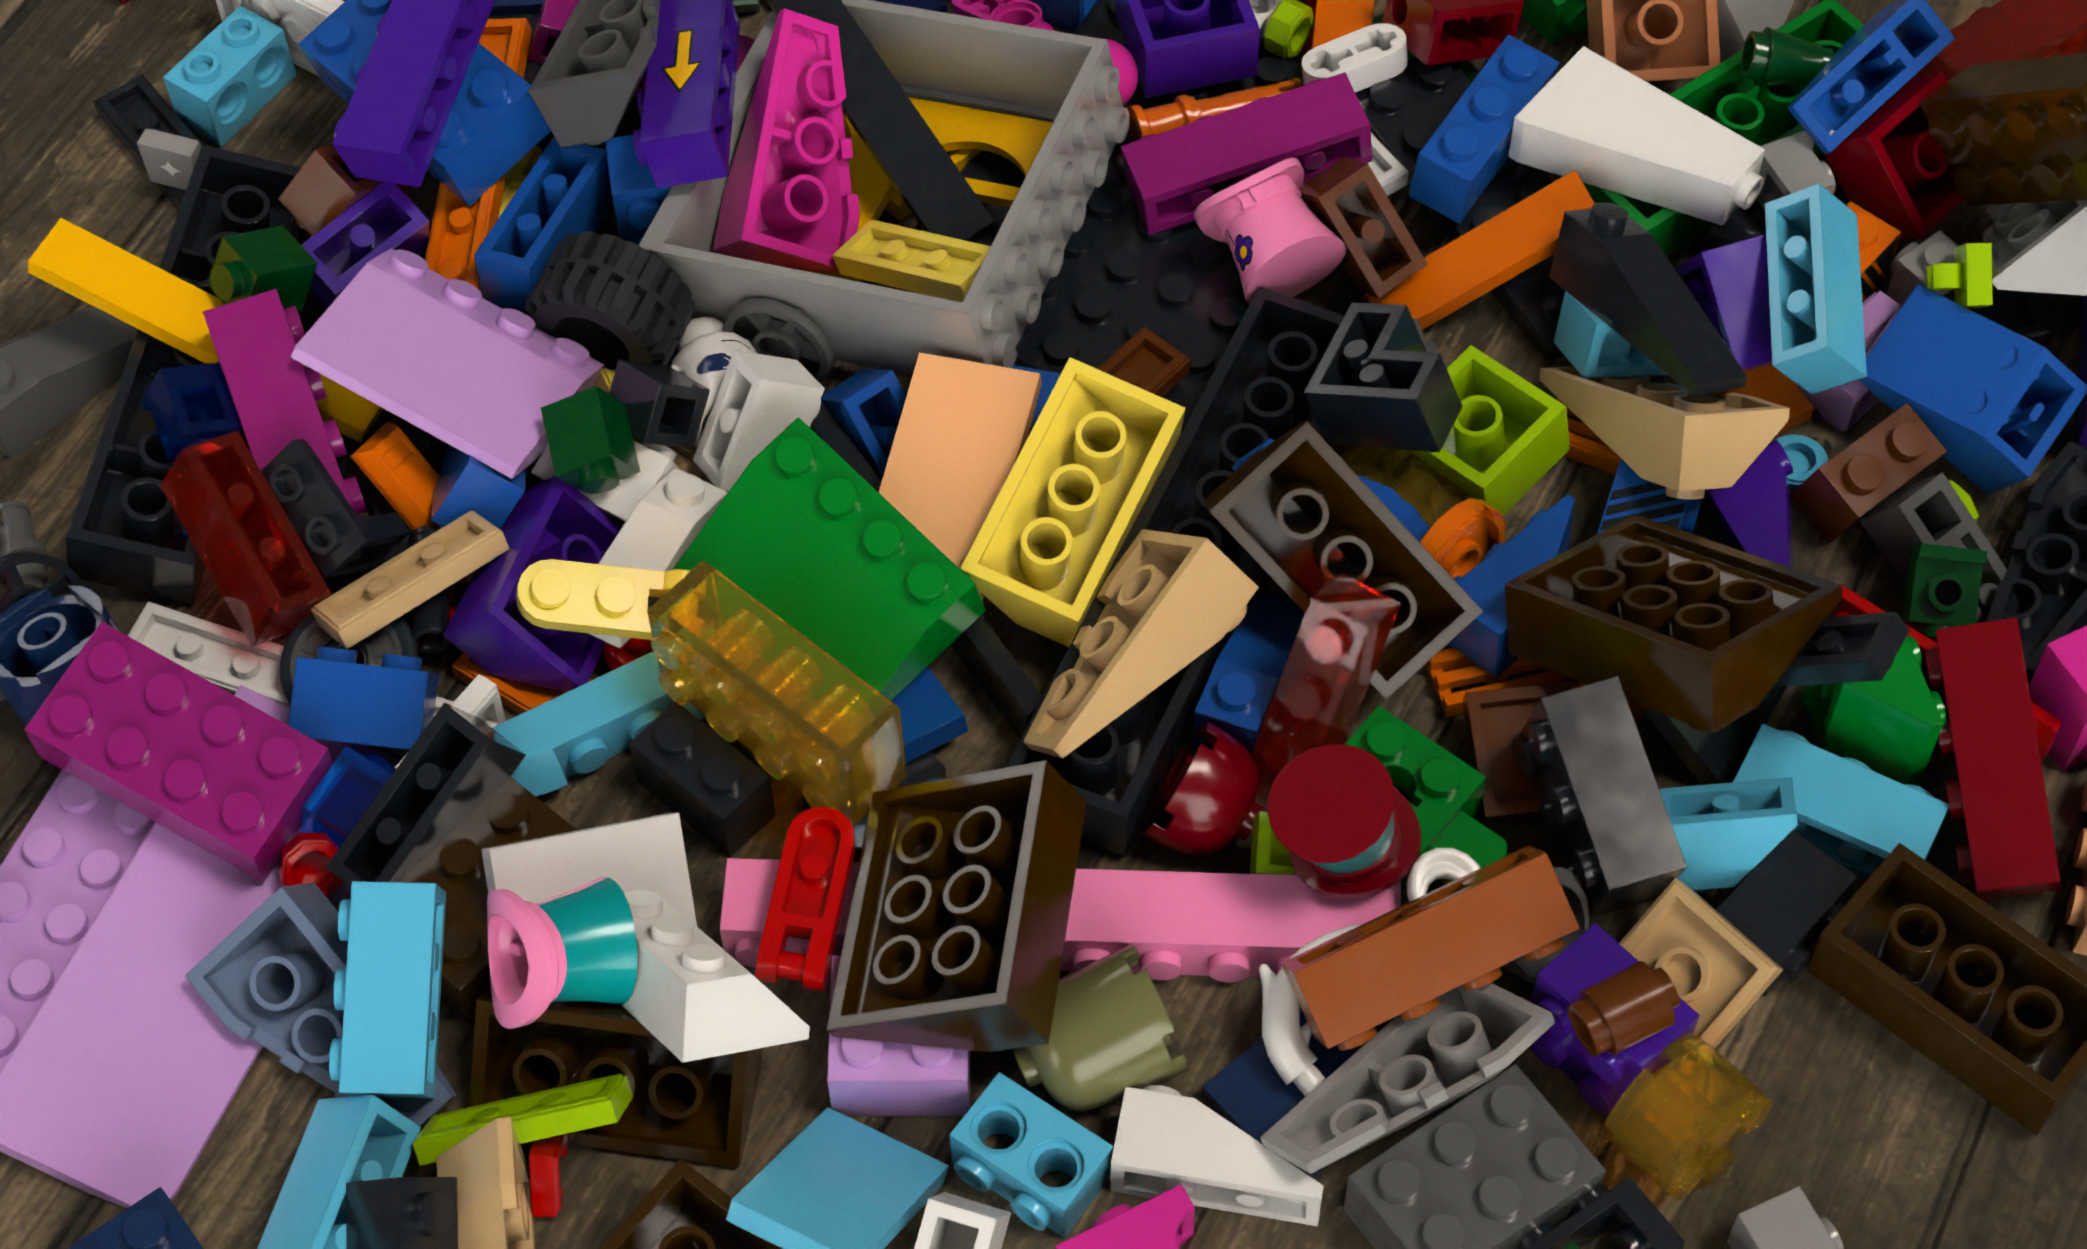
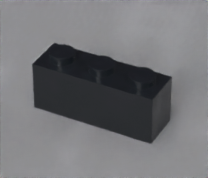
M444 703L326 867L350 887L352 881L397 882L503 782L511 777L526 754L479 717Z

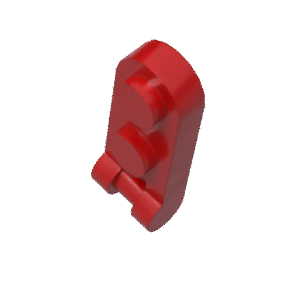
M813 807L801 812L792 820L787 831L756 960L755 977L760 982L777 985L780 978L802 981L803 989L824 992L827 988L832 953L855 858L854 829L849 818L839 810L830 807ZM794 937L810 940L807 954L785 951L787 938Z

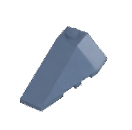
M314 882L282 886L192 968L185 977L226 1028L245 1040L252 1039L279 1056L281 1058L280 1063L297 1074L302 1072L333 1091L336 1098L349 1097L339 1093V1081L331 1080L329 1073L331 1043L334 1038H342L344 1014L343 1010H336L334 1006L335 974L338 968L346 969L348 941H340L339 912ZM437 1064L435 1099H379L422 1128L433 1115L441 1111L457 1095Z

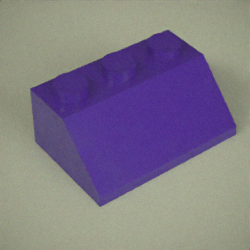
M556 476L525 491L500 528L510 549L476 570L443 636L490 675L563 692H568L587 683L603 651L604 641L588 633L545 629L532 625L523 618L517 607L516 590L521 574L528 566L540 560L556 559L599 564L622 527L577 488Z

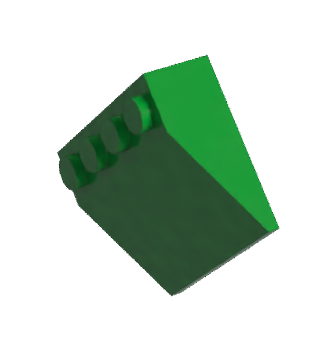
M799 417L751 460L673 568V570H689L701 575L700 597L697 599L844 744L848 743L986 611L975 583Z

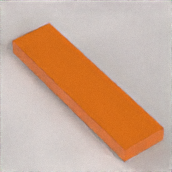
M1573 170L1424 257L1428 265L1380 298L1366 294L1370 303L1407 305L1412 318L1418 319L1421 330L1555 254L1564 212L1592 208L1595 203L1576 170Z

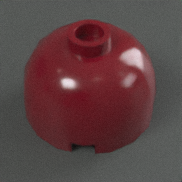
M1207 720L1199 725L1194 732L1205 740L1195 753L1186 747L1182 748L1149 810L1154 815L1161 813L1156 824H1142L1140 829L1141 835L1182 856L1203 857L1218 852L1234 836L1245 841L1252 833L1253 818L1259 811L1264 809L1263 806L1255 802L1260 778L1254 759L1243 744Z

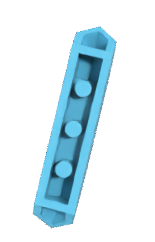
M705 626L697 630V639L693 642L669 643L493 727V729L526 754L511 777L534 796L543 795L567 786V778L578 773L585 774L595 771L604 765L609 758L630 749L629 742L675 701L679 702L701 720L706 717L703 699L748 670L756 656L730 632Z

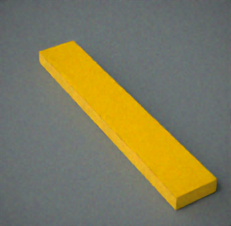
M63 218L58 220L28 260L29 274L223 372L203 311L225 305L219 298ZM320 374L327 398L316 401L322 421L326 422L335 419L340 433L362 443L384 408Z

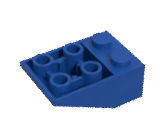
M1919 284L1913 287L1867 351V377L1858 379L1894 412L1908 403L1947 450L1943 456L1987 496L2031 476L2087 393V385L2045 347Z

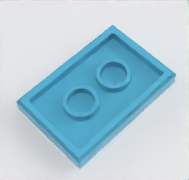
M827 1107L732 1198L726 1220L782 1249H884L927 1203L928 1198L933 1197L943 1186L949 1165Z

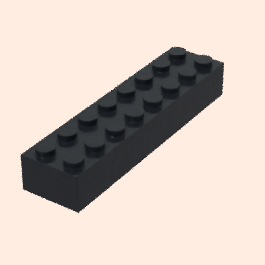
M202 144L159 268L217 297L207 284L222 237L284 226L301 245L305 243L312 235L299 227L293 214L278 199L301 167ZM139 329L137 330L66 535L68 566L74 570L80 579L190 604L195 603L247 440L223 372Z

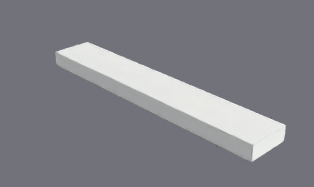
M151 602L146 604L128 634L130 638L232 695L242 685L290 708L280 681V660L284 648L282 645ZM436 696L434 716L444 703L451 705L453 701ZM373 746L403 757L410 751L408 749Z

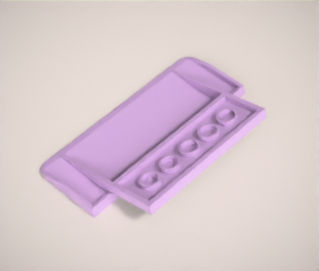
M239 686L234 696L288 725L289 707L247 687ZM313 739L329 748L337 775L298 833H326L340 847L396 770L395 766L399 761L369 745ZM64 770L60 772L0 866V1152L84 1192L124 1208H129L160 1186L170 1201L177 1196L263 1048L252 1039L245 1040L226 1028L185 975L280 887L285 886L279 876L280 859L263 883ZM344 882L327 897L338 912L341 900L349 899L351 887Z

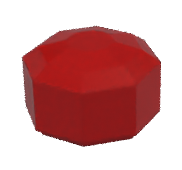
M298 833L280 849L279 876L281 882L285 886L314 882L326 897L330 896L344 883L326 867L339 849V846L326 833Z

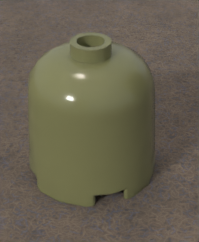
M1130 944L1059 979L1049 1044L1021 1047L1012 1050L1028 1087L1032 1088L1042 1083L1051 1099L1067 1110L1082 1112L1095 1109L1122 1098L1126 1087L1144 1089L1149 1085H1155L1188 1071L1187 1062L1182 1051L1169 1056L1166 1047L1173 1044L1169 1034L1175 1032L1147 969L1133 974L1130 968L1138 964L1137 959L1139 957L1134 945Z

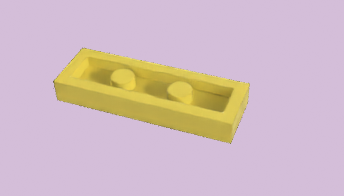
M870 219L832 256L841 275L928 296L963 302L991 246Z

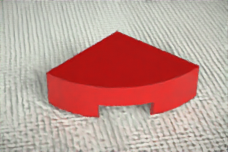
M568 1134L533 1141L529 1153L532 1217H557L558 1212H561L565 1188H561L560 1159L561 1156H567Z

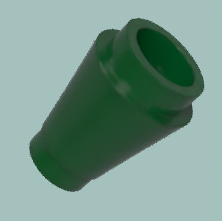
M1766 27L1763 32L1750 31L1742 50L1741 75L1743 78L1753 79L1756 86L1809 84L1834 56L1833 49L1823 48L1820 45L1770 27Z

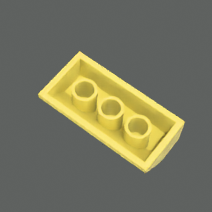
M1069 357L960 570L975 583L977 589L1016 624L1069 647L1180 438L1185 407Z

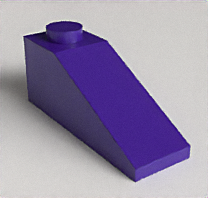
M1777 440L1767 445L1732 487L1706 489L1705 497L1701 499L1732 548L1793 568L1791 499L1786 477L1793 473V467L1785 450Z

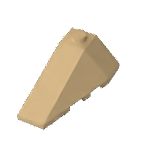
M1574 366L1540 368L1539 380L1638 476L1666 487V495L1673 498L1701 499L1705 497L1706 489L1732 487L1789 421L1790 408L1749 395L1734 392L1727 393L1725 400L1707 395L1693 396L1680 384L1650 383L1651 378L1647 375L1583 378Z
M1142 529L1105 579L1097 595V598L1105 606L1095 626L1081 627L1073 642V645L1080 652L1074 668L1063 672L1054 680L1023 743L1033 751L1064 758L1219 642L1226 633L1237 627L1246 615L1247 603L1259 587L1208 538Z
M497 1118L436 1157L437 1177H457L458 1249H535L530 1171L512 1118Z

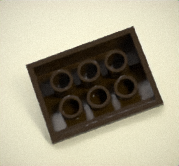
M1635 514L1505 583L1508 653L1535 663L1540 669L1558 672L1581 681L1586 685L1618 676L1626 700L1636 703L1638 707L1644 710L1657 711L1685 722L1695 730L1714 733L1725 728L1729 723L1755 709L1841 600L1842 585Z
M1047 760L873 792L827 1025V1031L834 1037L982 1052L1049 1044L1087 802Z

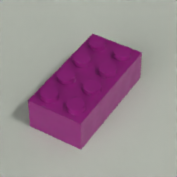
M103 622L96 628L24 729L39 757L263 883L279 861L280 849L296 836L337 775L329 748Z

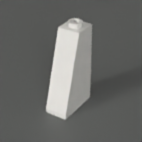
M1585 46L1514 117L1508 157L1516 162L1560 176H1565L1576 170L1583 183L1719 225H1723L1739 207L1744 210L1748 209L1758 197L1764 184V178L1759 173L1765 149Z

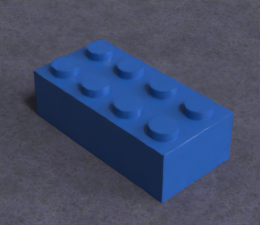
M346 0L298 44L323 83L347 104L350 103L355 91L357 73L361 66L366 64L376 40L379 20L387 13L392 0ZM479 42L427 169L431 175L469 207L551 132L528 91L531 84Z

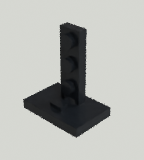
M1897 612L1827 617L1755 709L1729 723L1725 728L1714 733L1695 730L1687 723L1657 711L1644 709L1642 711L1701 785L1731 783L1734 781L1762 724H1766L1787 686L1882 681L1887 671L1891 668L1894 658L1910 630Z

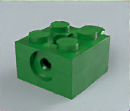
M1378 705L1344 744L1362 748L1373 754L1386 767L1392 778L1393 787L1407 794L1402 793L1416 812L1422 831V846L1419 857L1421 854L1435 848H1455L1467 853L1481 868L1505 857L1507 854L1506 841L1476 820L1480 814L1486 776ZM1409 873L1401 879V906L1408 900L1407 879Z

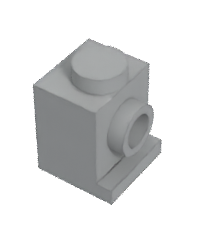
M1806 131L1760 146L1765 149L1759 173L1764 178V184L1756 199L1764 211L1765 203L1816 184H1821L1831 194L1835 192L1836 182L1832 170L1827 163L1820 161L1812 151L1814 141Z

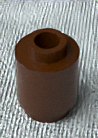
M1638 961L1579 992V1000L1567 1006V1013L1576 1036L1590 1055L1596 1057L1606 1051L1611 1055H1616L1674 1025L1675 1013L1673 1009L1680 1005V999L1672 980L1662 968L1659 967L1652 970L1645 962Z

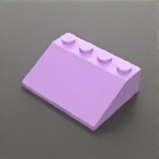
M392 248L366 263L297 343L291 355V358L511 479L515 478L538 459L548 444L541 407L594 387L604 367V364L589 357V351L581 344L567 338L556 339L536 328L534 320L523 312L510 308L502 309L483 299L480 290L472 284L458 279H447L430 270L428 263L419 255L410 251L394 250Z

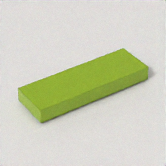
M620 1073L436 1114L431 1117L412 1144L419 1166L436 1163L437 1156L497 1118H512L520 1144L613 1124L619 1121L631 1102L633 1094L627 1075Z

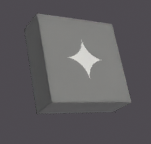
M146 128L137 145L150 181L186 190L201 148L200 142Z

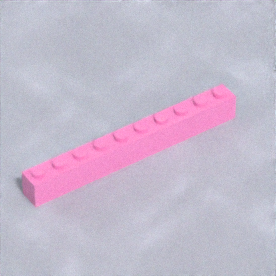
M727 858L720 934L723 949L737 962L747 967L756 968L757 955L780 860ZM853 862L832 956H841L859 862ZM1076 869L1060 971L1075 972L1132 944L1139 957L1137 959L1138 964L1130 967L1133 974L1147 969L1153 980H1171L1180 975L1210 976L1220 982H1239L1248 977H1260L1259 967L1261 964H1267L1277 975L1282 967V962L1288 960L1302 946L1318 937L1351 925L1364 924L1400 907L1401 880L1390 888L1373 895L1339 899L1316 893L1308 888L1298 875ZM788 937L785 951L807 954L810 940Z

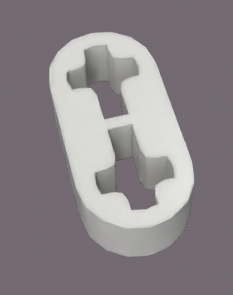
M1377 23L1314 47L1302 58L1303 85L1316 79H1326L1346 72L1356 93L1371 87L1373 84L1397 76L1404 71L1408 63L1407 40L1404 31L1392 24Z

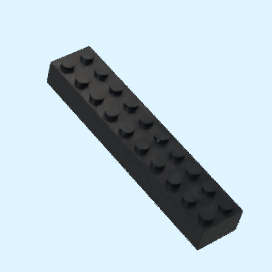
M1259 286L1106 578L1142 529L1208 538L1259 587L1247 603L1248 610L1267 572L1211 514L1204 499L1235 472L1232 467L1240 458L1269 438L1273 440L1278 439L1305 420L1326 441L1304 391L1344 315ZM1096 595L1006 767L1047 760L1087 802L1081 840L1126 857L1194 721V711L1215 662L1236 627L1226 633L1219 642L1064 758L1033 751L1023 741L1054 680L1063 672L1074 668L1080 652L1073 645V642L1081 627L1095 626L1105 606Z

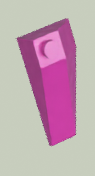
M785 8L779 11L724 189L713 251L732 257L792 269L840 273L832 255L857 232L860 208L858 194H852L849 160L854 157L851 138H846L842 101L846 98L838 26Z

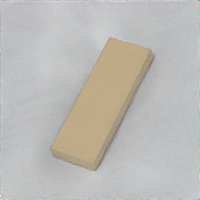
M469 511L316 604L311 611L319 627L344 648L348 649L510 548L500 529L475 511Z

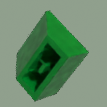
M1913 636L1906 637L1894 658L1891 668L1887 671L1882 681L1802 685L1799 695L1800 702L1819 748L1842 758L1857 759L1866 764L1872 771L1904 785L1919 786L1927 764L1932 760V752L1941 729L1945 727L1946 714L1940 695L1936 691L1929 690L1922 674V656L1919 645Z

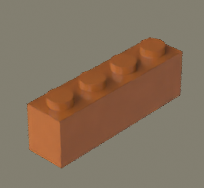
M1528 845L1282 962L1281 965L1314 1038L1327 1049L1337 1045L1339 1050L1344 1051L1370 1041L1377 1035L1375 1026L1400 1015L1403 1021L1431 1012L1440 1005L1438 996L1462 985L1465 991H1469L1492 983L1502 975L1501 966L1519 957L1525 956L1527 961H1533L1558 951L1565 945L1562 937L1580 929L1547 853Z

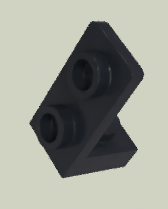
M305 439L292 440L258 473V480L325 578L371 570L411 533L397 512L371 517L366 512L356 514Z
M1629 1176L1610 1190L1604 1184L1593 1188L1575 1204L1572 1209L1573 1216L1555 1228L1549 1222L1538 1226L1523 1238L1517 1249H1564L1570 1241L1581 1249L1607 1230L1611 1233L1610 1240L1614 1249H1683L1685 1241Z

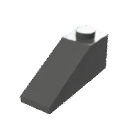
M1943 472L1901 488L1859 520L1892 571L1905 583L1907 580L1911 544L1924 543L1987 551L1986 564H1983L1976 623L1986 622L1998 585L2001 581H2004L2007 569ZM1949 580L1941 581L1935 589L1936 599L1943 605L1953 603L1957 597L1955 584Z

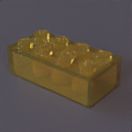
M702 560L647 610L653 637L651 647L657 656L660 671L658 681L663 690L678 704L685 706L691 703L704 713L709 725L724 740L734 742L737 739L753 752L756 761L770 776L778 780L786 777L798 786L812 808L828 807L829 809L839 810L849 818L854 828L869 814L873 792L893 789L907 777L900 708L706 561Z

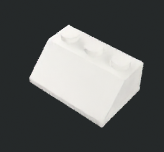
M631 890L624 893L634 921L638 969L634 992L629 1001L622 1006L682 1063L809 1039L810 1026L659 893L650 890Z

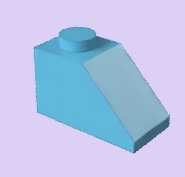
M1792 777L1659 789L1687 866L1677 879L1682 880L1695 893H1706L1718 888L1735 887L1798 826Z

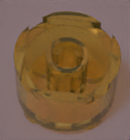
M1695 1032L1682 1036L1663 1051L1672 1060L1670 1064L1661 1067L1654 1074L1645 1068L1634 1079L1613 1107L1604 1126L1610 1131L1604 1135L1605 1139L1664 1193L1671 1195L1677 1201L1684 1198L1700 1180L1704 1181L1707 1185H1711L1719 1179L1736 1157V1154L1729 1148L1741 1132L1748 1134L1764 1120L1773 1106V1103L1762 1094V1090Z

